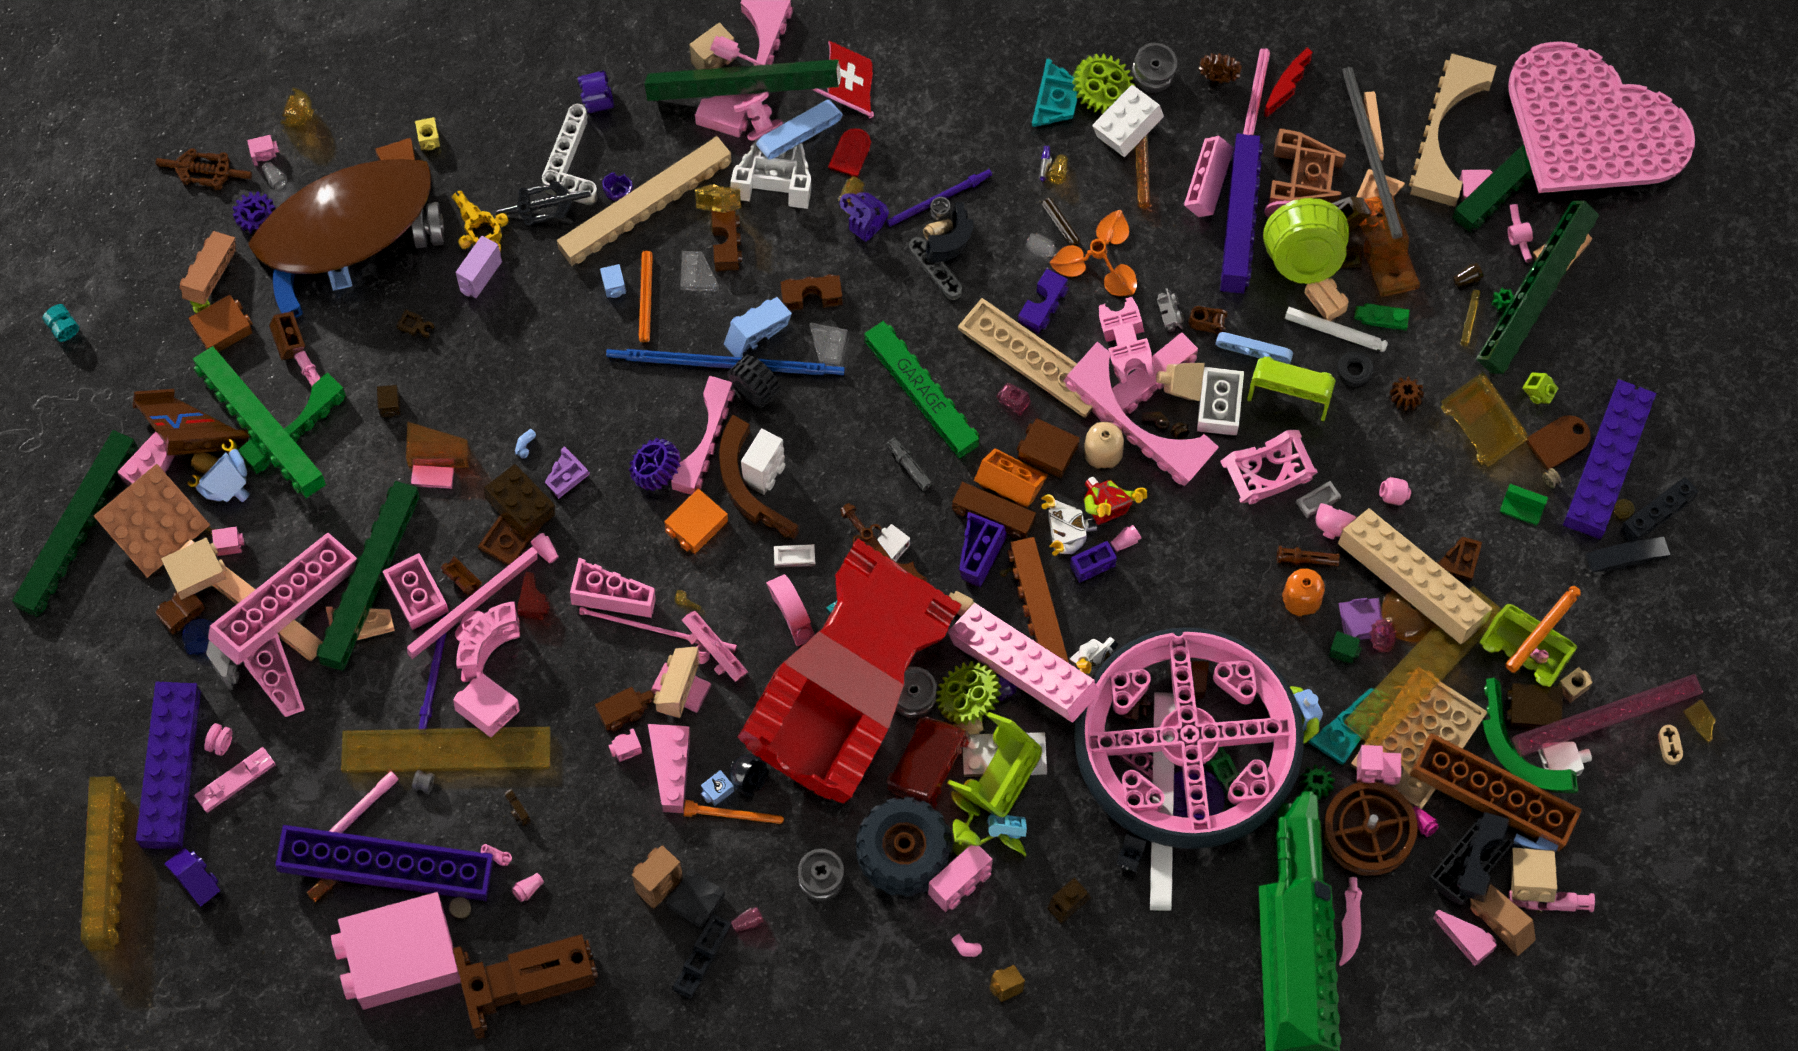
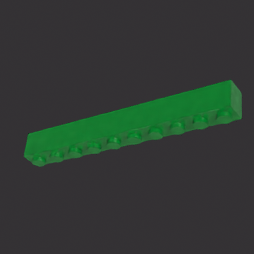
M213 346L193 358L195 364L193 369L197 376L205 379L206 386L209 390L213 389L216 392L215 395L219 402L226 404L228 412L232 416L235 415L237 417V422L243 429L247 428L250 438L253 441H258L261 451L264 454H269L272 464L275 467H280L281 474L287 481L289 479L292 481V486L298 494L301 492L305 498H308L326 486L323 474Z

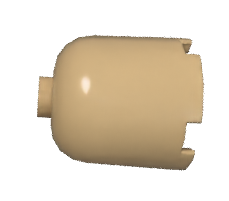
M1100 422L1093 425L1086 435L1083 451L1086 461L1096 469H1111L1119 464L1124 449L1122 431L1111 422Z

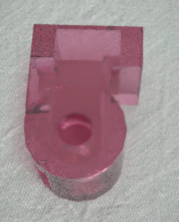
M1006 383L996 395L1002 404L1012 408L1018 415H1021L1031 403L1028 392L1010 383Z

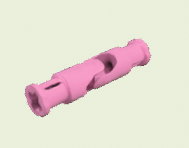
M1511 890L1508 891L1507 897L1517 907H1525L1526 910L1572 912L1576 910H1589V912H1593L1595 908V896L1592 893L1589 895H1576V893L1559 892L1556 893L1554 903L1546 902V904H1542L1539 901L1512 900Z

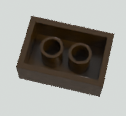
M516 464L512 465L484 487L485 499L524 539L555 516V504Z

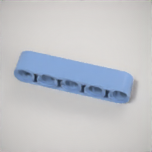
M826 100L759 138L756 146L769 160L774 159L837 123L841 119L842 113L831 100Z

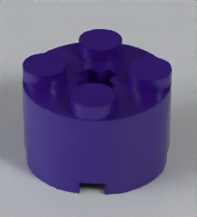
M605 70L578 77L579 86L583 91L581 98L583 104H585L587 114L614 108L612 91L609 88V80Z

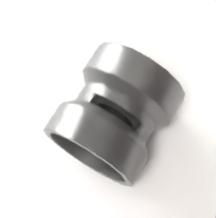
M944 197L935 198L931 202V218L935 222L949 219L950 202Z

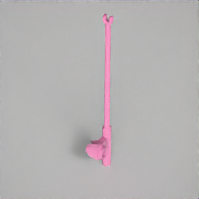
M584 607L579 608L580 615H591L686 640L690 636L590 611ZM698 640L695 643L699 644L696 646L699 650V662L704 664L709 660L710 652ZM723 642L732 653L736 652L737 645Z

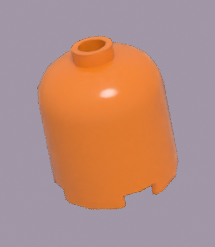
M1299 569L1288 577L1282 597L1285 608L1290 613L1303 616L1314 614L1320 608L1325 590L1324 582L1316 571Z

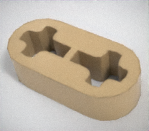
M1665 725L1658 734L1659 744L1664 761L1667 764L1675 765L1683 757L1682 745L1678 730L1672 725ZM1666 731H1668L1669 734H1673V736L1670 739V743L1668 737L1664 736ZM1670 747H1672L1674 754H1678L1675 759L1668 755L1671 751Z

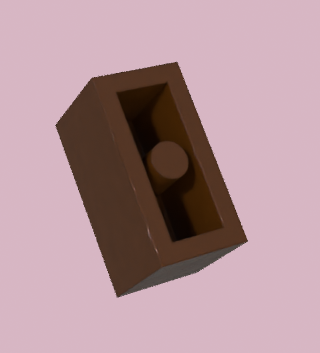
M293 311L274 315L269 327L281 360L295 358L294 356L304 350L305 344Z

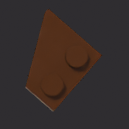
M1462 536L1456 545L1437 564L1452 576L1472 581L1482 542Z

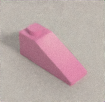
M1438 910L1435 912L1433 919L1474 966L1495 950L1497 946L1495 944L1496 941L1490 933H1486L1483 929Z

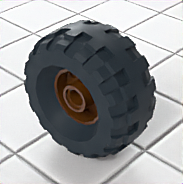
M905 797V799L898 800L893 798L886 800V803L880 806L877 805L863 819L857 834L856 853L861 871L873 886L886 891L890 895L895 896V894L907 897L928 891L929 882L946 868L952 859V834L945 818L939 811L932 808L929 803L916 801L914 798Z

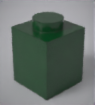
M1337 631L1329 657L1352 664L1354 658H1359L1362 647L1358 646L1360 639Z

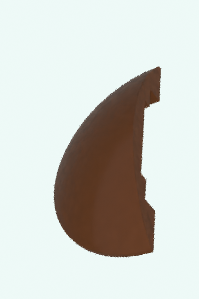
M409 159L379 160L358 164L326 175L305 186L277 207L261 224L248 245L253 254L265 265L287 273H323L360 262L394 242L419 216L426 204L431 188V172L427 161Z

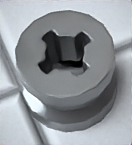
M417 770L413 778L412 790H423L424 793L429 794L433 787L435 775L432 773L424 774L423 771Z

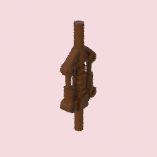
M191 148L176 160L156 159V166L175 168L181 182L185 185L194 182L220 190L226 180L229 179V176L250 180L252 178V172L230 169V160L225 152L220 154L198 153L196 149ZM197 157H201L207 160L218 161L216 167V165L211 166V164L206 165L205 163L201 164L192 161ZM189 170L193 173H206L207 175H213L214 178H190L188 173Z

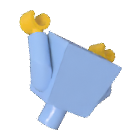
M229 439L231 442L230 448L222 444V448L229 452V455L225 453L202 477L192 475L196 482L194 484L192 481H188V485L196 487V490L209 500H224L228 502L235 496L241 502H244L250 495L243 488L247 482V469L244 459L236 449V443Z

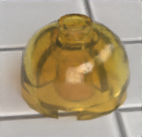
M293 87L291 91L294 92V95H289L282 113L285 120H280V124L294 128L304 125L307 119L311 120L314 109L311 108L312 101L304 91Z

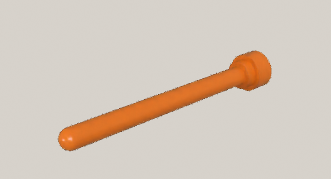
M685 800L684 816L686 817L704 814L777 824L784 822V817L780 815L699 806L693 800Z

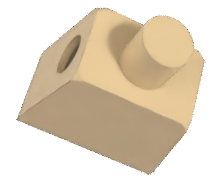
M1205 363L1167 364L1166 372H1157L1156 382L1164 384L1165 393L1191 401H1200Z

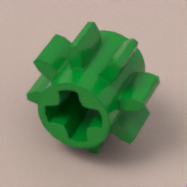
M1501 288L1499 293L1494 292L1492 306H1496L1497 312L1507 309L1514 297L1511 292L1512 289L1504 290Z

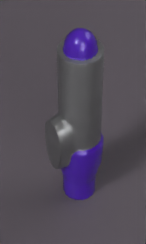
M1044 146L1041 157L1039 178L1042 182L1047 179L1048 167L1051 166L1052 162L1049 146Z

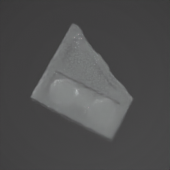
M682 251L681 290L719 291V285L702 251Z
M810 322V331L819 363L825 364V366L839 367L848 330Z

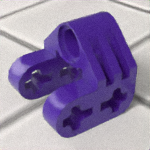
M867 192L844 194L840 198L841 208L851 215L849 218V230L864 241L872 238L882 228L888 217V207ZM847 199H851L850 202L854 204V206H848L849 202L847 201ZM874 208H880V209H879V212H880L881 214H880V215H876V214H877V211H876Z

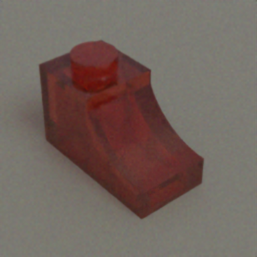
M526 572L517 607L518 615L520 617L543 620L544 614H548L549 602H547L546 595L541 594L536 589L534 573Z

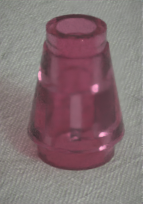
M756 906L747 909L732 920L731 923L737 933L760 926L764 919Z

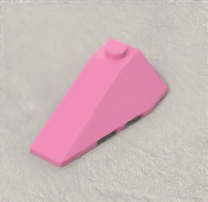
M277 633L243 660V663L284 717L302 712L305 708Z

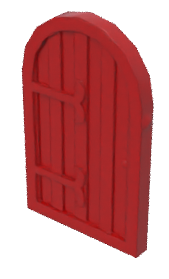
M858 128L845 131L839 139L828 168L857 178L870 151L871 140L867 132Z

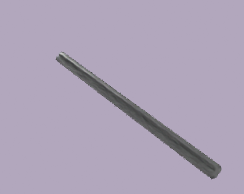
M1347 67L1342 70L1391 235L1393 239L1401 238L1403 236L1353 68Z

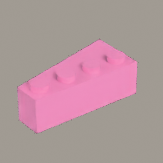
M578 559L570 591L572 605L652 617L656 601L655 588L633 579L623 578L621 574L606 571L599 565L587 563L584 559Z
M648 724L663 812L684 813L690 728L689 726Z

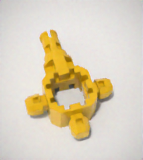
M458 191L459 196L454 193L452 199L460 208L461 218L465 222L466 236L463 235L458 240L461 249H466L471 244L475 246L479 238L474 235L473 228L477 229L481 226V223H484V225H490L494 230L493 235L490 233L485 238L498 244L501 252L499 242L501 241L502 234L500 227H504L509 222L507 216L501 213L495 216L494 219L490 212H481L476 205L470 203L462 191Z

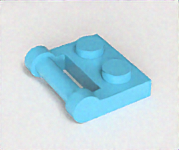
M993 814L988 816V833L992 837H997L1000 834H1007L1009 837L1016 839L1021 838V836L1026 837L1025 817L1011 815L998 817Z

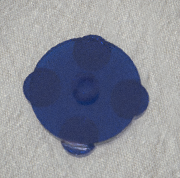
M196 619L185 625L182 639L185 651L188 654H203L207 652L209 628L214 621Z

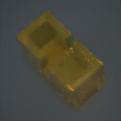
M711 184L695 189L697 209L726 213L741 208L739 188Z

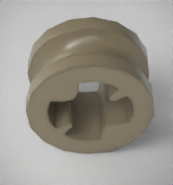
M1550 468L1548 473L1544 472L1542 474L1544 482L1552 489L1556 487V484L1562 482L1560 475L1553 468Z

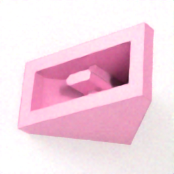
M1462 170L1460 181H1463L1460 190L1461 203L1493 173L1491 170Z

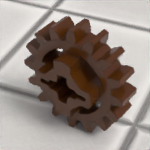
M1211 53V56L1205 55L1204 58H1201L1199 71H1201V75H1206L1205 78L1212 80V82L1218 80L1219 83H1230V80L1235 82L1236 78H1240L1242 66L1239 61H1235V58H1231L1229 55L1222 56L1221 53L1218 55Z

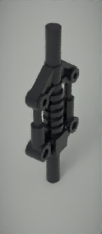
M552 181L550 185L542 187L520 188L517 205L496 209V215L501 213L505 215L519 213L526 225L533 226L535 223L544 222L547 219L555 217L559 219L565 218L574 200L591 197L592 194L590 189L571 193L558 181ZM552 189L556 193V196L553 195L546 197V199L544 197L541 200L530 201V195L541 193L544 190ZM559 205L556 213L533 215V211L537 210V208L540 210L542 207L547 208V206Z

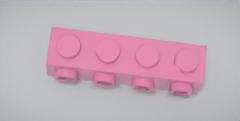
M1220 136L1204 140L1184 206L1198 217L1214 214L1234 148Z

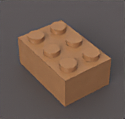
M663 845L659 849H653L649 853L648 859L643 864L639 863L633 869L632 874L636 893L653 909L683 880L680 861Z

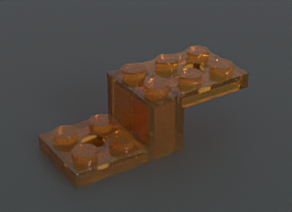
M1392 193L1391 197L1403 234L1401 238H1392L1380 196L1364 199L1372 214L1360 224L1365 235L1364 253L1381 297L1419 289L1420 287L1419 280L1408 255L1409 236ZM1379 212L1383 214V216L1376 217L1373 214ZM1395 272L1398 273L1400 276L1392 277L1389 274Z

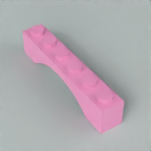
M709 376L703 392L704 402L708 410L706 433L696 450L679 463L681 467L677 468L678 474H674L671 481L673 490L690 495L697 489L701 490L704 481L702 475L708 471L710 465L709 456L710 454L713 455L716 449V443H714L716 436L720 437L723 428L721 425L722 420L727 418L729 408H727L729 401L732 402L735 396L732 382Z

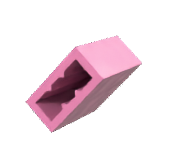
M483 673L477 678L472 679L469 685L463 691H459L453 699L455 711L489 737L498 732L520 711L518 699Z

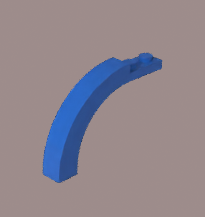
M274 269L273 289L280 313L293 311L295 318H297L303 312L294 293L295 274Z

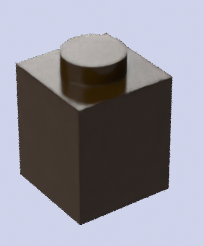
M397 385L377 386L380 416L391 418L395 415H400V396Z

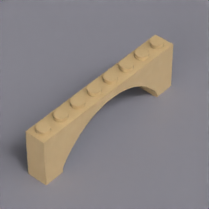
M1451 54L1450 60H1445L1443 71L1446 74L1445 77H1440L1438 87L1441 88V91L1435 94L1433 104H1436V108L1430 111L1428 120L1431 121V125H1426L1423 135L1427 137L1426 142H1421L1418 152L1422 154L1421 159L1417 158L1413 170H1417L1416 176L1411 175L1409 186L1412 187L1411 195L1456 207L1463 181L1458 180L1453 175L1442 157L1438 142V127L1444 115L1457 102L1474 93L1490 90L1496 69L1495 65Z

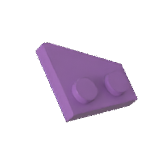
M566 447L562 448V454L558 462L555 461L552 472L545 481L546 487L558 499L590 475L589 471Z

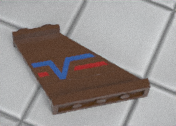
M174 389L134 392L133 409L138 408L166 443L165 450L167 455L226 451L222 448V444L230 448L231 442L229 439L236 443V449L239 450L248 442L249 435L247 429L236 430L174 397Z

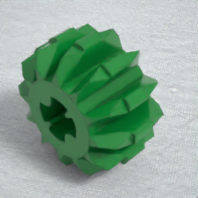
M1316 764L1313 765V769L1307 767L1305 773L1300 775L1302 780L1299 782V786L1304 787L1302 792H1313L1314 795H1317L1318 800L1321 799V795L1327 798L1328 792H1332L1334 789L1332 784H1334L1335 779L1330 777L1332 772H1324L1325 766L1318 769Z

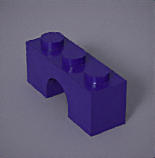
M1046 269L1037 283V293L1044 296L1046 300L1042 303H1034L1027 300L1018 315V323L1039 334L1042 328L1045 329L1050 321V314L1055 313L1059 306V299L1061 297L1064 298L1068 292L1067 278Z

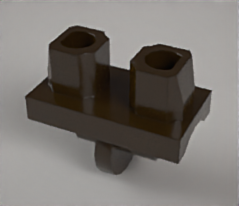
M1143 695L1142 701H1138L1127 714H1119V719L1130 721V725L1136 726L1138 710H1141V716H1147V711L1152 710L1154 704L1148 701L1147 695Z

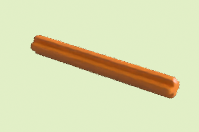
M651 251L642 252L639 341L642 343L650 341L653 261Z

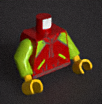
M1094 477L1089 478L1085 482V486L1089 489L1084 497L1085 510L1088 514H1092L1098 525L1126 514L1133 501L1140 503L1143 499L1147 498V490L1145 488L1126 491L1118 487L1112 480L1099 484Z

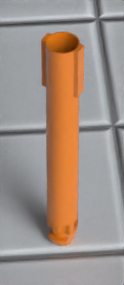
M1569 587V591L1564 593L1507 661L1505 666L1509 671L1517 672L1577 600L1576 597L1581 595V590L1578 587Z

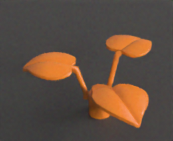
M1122 210L1110 213L1098 224L1096 229L1098 239H1094L1091 242V250L1087 251L1085 257L1079 247L1069 245L1062 248L1050 261L1051 267L1059 274L1066 277H1077L1085 272L1086 266L1084 261H1087L1090 255L1096 259L1103 258L1111 271L1104 278V286L1110 294L1115 296H1132L1137 288L1134 271L1125 264L1118 265L1114 270L1106 255V245L1109 242L1119 245L1126 241L1129 236V226Z

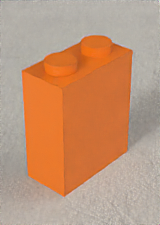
M697 489L664 521L665 532L672 539H678L683 549L686 551L690 550L696 554L728 522V514L700 489Z

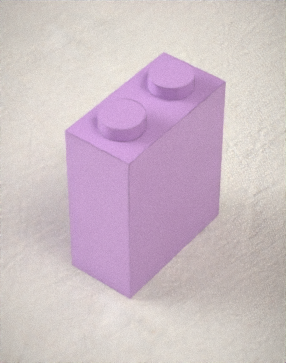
M481 236L455 272L460 291L468 297L471 295L477 298L500 266L502 259L498 244Z

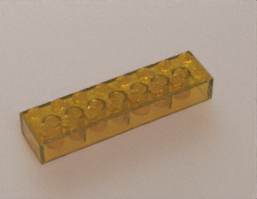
M115 776L89 777L81 941L89 951H115V944H118L119 940L116 923H119L120 919L117 903H120L121 899L118 883L122 879L119 862H122L123 859L120 842H123L124 839L121 822H124L125 819L122 802H125L126 793Z

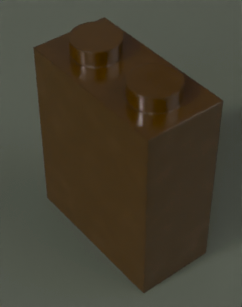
M1513 683L1510 690H1507L1506 702H1509V709L1506 710L1505 719L1506 722H1509V729L1559 733L1562 727L1563 687Z

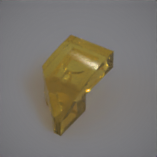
M1701 699L1683 712L1701 736L1709 742L1713 739L1712 730L1716 718H1713V715Z

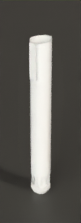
M1291 307L1288 308L1285 316L1287 320L1374 350L1379 349L1380 352H1385L1388 344L1386 340L1381 341V338Z

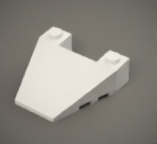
M757 139L752 144L748 154L742 157L741 163L736 165L733 170L730 199L750 201L753 188L789 193L788 206L808 209L811 196V175L808 171L802 143L769 160L756 146L759 140Z

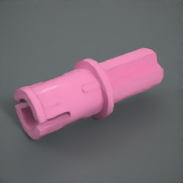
M301 351L294 357L302 369V375L306 376L312 387L320 377L315 370L316 366L311 363L306 351Z

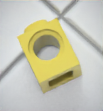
M428 118L415 121L421 150H433L436 147H440L435 119ZM427 134H432L430 137H424Z

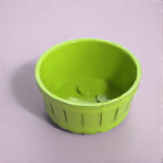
M1303 198L1286 203V205L1278 208L1269 217L1264 228L1263 239L1269 256L1283 276L1291 281L1293 280V282L1312 284L1330 278L1342 266L1346 257L1349 227L1344 213L1334 204L1322 199Z

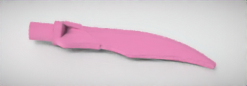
M1349 877V887L1344 893L1346 914L1341 922L1343 950L1339 962L1340 966L1344 965L1354 955L1361 936L1360 900L1362 891L1357 887V877Z

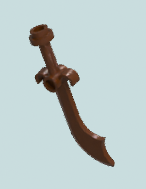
M850 503L844 505L840 509L842 512L841 516L844 519L849 518L860 533V535L853 537V543L860 539L865 542L864 544L871 546L875 551H879L883 556H887L892 560L873 535V529H878L879 532H882L880 525L873 524L870 528H865L854 513L856 507ZM913 562L908 564L897 563L913 576L927 581V577L920 575L916 571Z

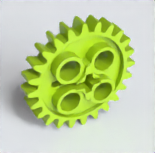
M1095 54L1093 58L1088 56L1086 60L1083 59L1075 69L1076 71L1073 74L1074 80L1072 81V84L1075 85L1073 91H1079L1076 98L1082 97L1081 104L1087 102V109L1093 106L1095 113L1098 109H1101V113L1104 114L1131 85L1135 86V84L1131 83L1134 78L1128 76L1131 71L1124 70L1126 64L1119 65L1120 59L1114 62L1112 55L1109 59H1106L1105 54L1101 58Z
M971 661L969 666L963 663L961 669L955 666V672L948 671L950 676L948 678L943 677L945 683L938 685L942 689L936 692L939 696L936 699V702L939 704L938 709L951 723L954 721L957 725L962 722L967 726L968 721L974 725L977 718L983 721L982 715L985 714L987 716L989 709L995 710L993 703H999L996 697L1001 695L998 690L1001 688V685L998 682L999 678L996 676V673L986 664L983 666L980 662L975 665Z

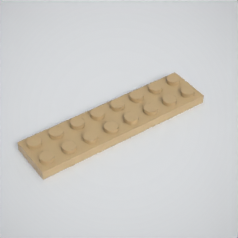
M983 298L980 299L958 326V330L1084 418L1092 411L1093 407L1085 404L1081 400V396L1076 392L1070 391L1063 381L1077 363Z

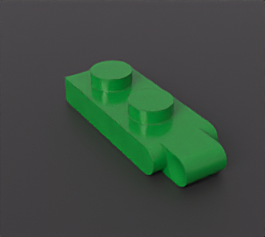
M1368 303L1364 304V306L1355 307L1354 319L1361 320L1364 325L1407 330L1409 309Z

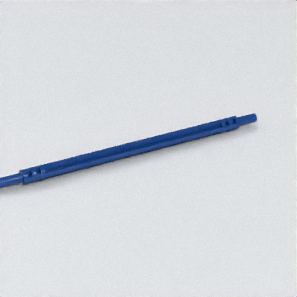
M607 349L606 357L624 358L626 361L732 368L741 359L740 357L627 349L626 351ZM759 359L772 372L822 376L824 374L844 375L845 367L825 366L822 363Z

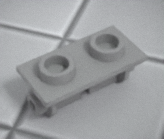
M1166 288L1167 294L1160 293L1157 298L1160 312L1168 311V313L1162 315L1165 328L1169 332L1174 331L1176 326L1183 330L1182 322H1184V317L1177 307L1179 304L1178 297Z

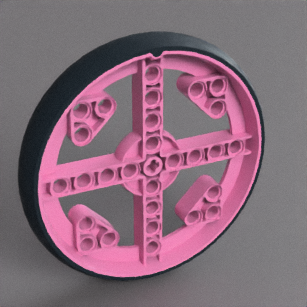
M1186 627L1165 629L1141 636L1127 643L1105 660L1093 675L1092 679H1094L1097 685L1099 695L1075 720L1074 741L1080 771L1092 796L1101 808L1125 829L1148 841L1164 846L1189 849L1209 848L1235 841L1253 832L1273 816L1285 802L1296 782L1302 764L1304 750L1302 718L1294 694L1285 678L1264 655L1250 645L1230 635L1214 630ZM1180 655L1183 656L1185 660L1180 662L1177 661L1174 657ZM1190 658L1205 659L1218 663L1213 675L1214 682L1241 704L1247 705L1253 702L1257 692L1264 702L1270 718L1216 723L1209 713L1196 707ZM1164 660H1169L1175 710L1164 718L1160 727L1105 732L1106 717L1111 704L1117 714H1127L1149 688L1151 677L1144 668ZM1246 670L1249 675L1242 676L1239 671ZM1221 671L1226 672L1228 677L1222 678L1218 673ZM1184 675L1186 676L1187 680L1180 681L1178 680L1177 676ZM1138 678H1142L1146 681V683L1141 685L1138 684L1135 680ZM1122 680L1125 682V685L1118 686L1115 684V681ZM1247 689L1251 692V695H1243L1241 691ZM1185 694L1189 697V700L1183 701L1179 696ZM1122 699L1125 700L1128 704L1125 706H1121L1117 703V701ZM1183 714H1188L1192 717V719L1187 721L1184 720L1181 716ZM1274 727L1277 732L1274 734L1267 731V728ZM1254 729L1256 734L1249 735L1246 730ZM1231 730L1236 735L1234 737H1229L1226 735L1225 732ZM1211 732L1215 737L1209 739L1205 736V733ZM1168 735L1171 736L1174 740L1172 742H1166L1163 739V737ZM1186 735H1191L1192 740H1188V737H1186ZM1145 737H1149L1153 740V742L1150 744H1146L1142 741V739ZM1123 739H1129L1132 742V744L1127 746L1124 745L1121 741ZM1109 741L1111 746L1104 747L1101 745V742ZM1274 742L1272 759L1268 770L1263 761H1251L1229 788L1228 800L1236 806L1222 813L1209 816L1203 764L1208 762L1216 754L1218 748L1222 746ZM1162 751L1169 761L1182 767L1188 818L1158 812L1163 807L1164 793L1137 771L1129 770L1125 772L1121 784L1112 770L1108 756ZM1194 754L1197 759L1189 760L1186 755ZM1257 768L1261 771V774L1255 775L1251 770ZM1192 773L1197 774L1199 779L1192 780L1188 775ZM1134 779L1137 784L1133 786L1128 785L1126 780ZM1260 788L1264 791V794L1257 795L1254 789ZM1240 790L1243 796L1237 797L1233 794V791ZM1197 793L1202 799L1194 800L1191 795ZM1151 797H1157L1160 800V802L1157 804H1153L1149 801V799ZM1136 799L1139 804L1133 806L1129 804L1128 800ZM1199 813L1203 815L1204 819L1196 820L1193 815Z

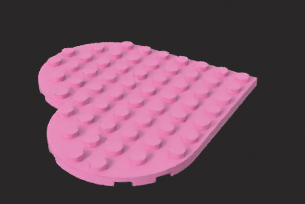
M1568 42L1543 43L1532 47L1530 51L1522 54L1511 71L1509 94L1539 193L1660 183L1679 174L1691 158L1695 145V136L1692 124L1683 109H1678L1672 103V99L1661 92H1652L1647 90L1645 86L1622 84L1619 75L1612 65L1608 66L1602 60V56L1590 49L1586 51L1578 48L1577 44Z

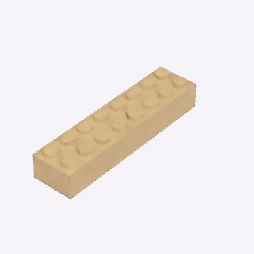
M1367 509L1342 530L1338 542L1342 548L1460 644H1463L1488 622L1492 607L1371 509Z

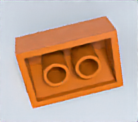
M994 448L982 460L974 481L983 488L997 492L1001 497L1013 500L1019 506L1028 507L1035 500L1048 474Z

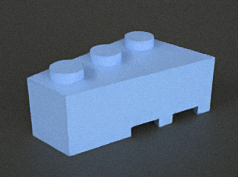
M778 297L766 300L761 306L751 308L746 314L741 317L736 316L730 322L731 325L724 345L734 357L742 358L746 350L757 348L758 345L756 343L764 337L769 339L787 326L792 313Z

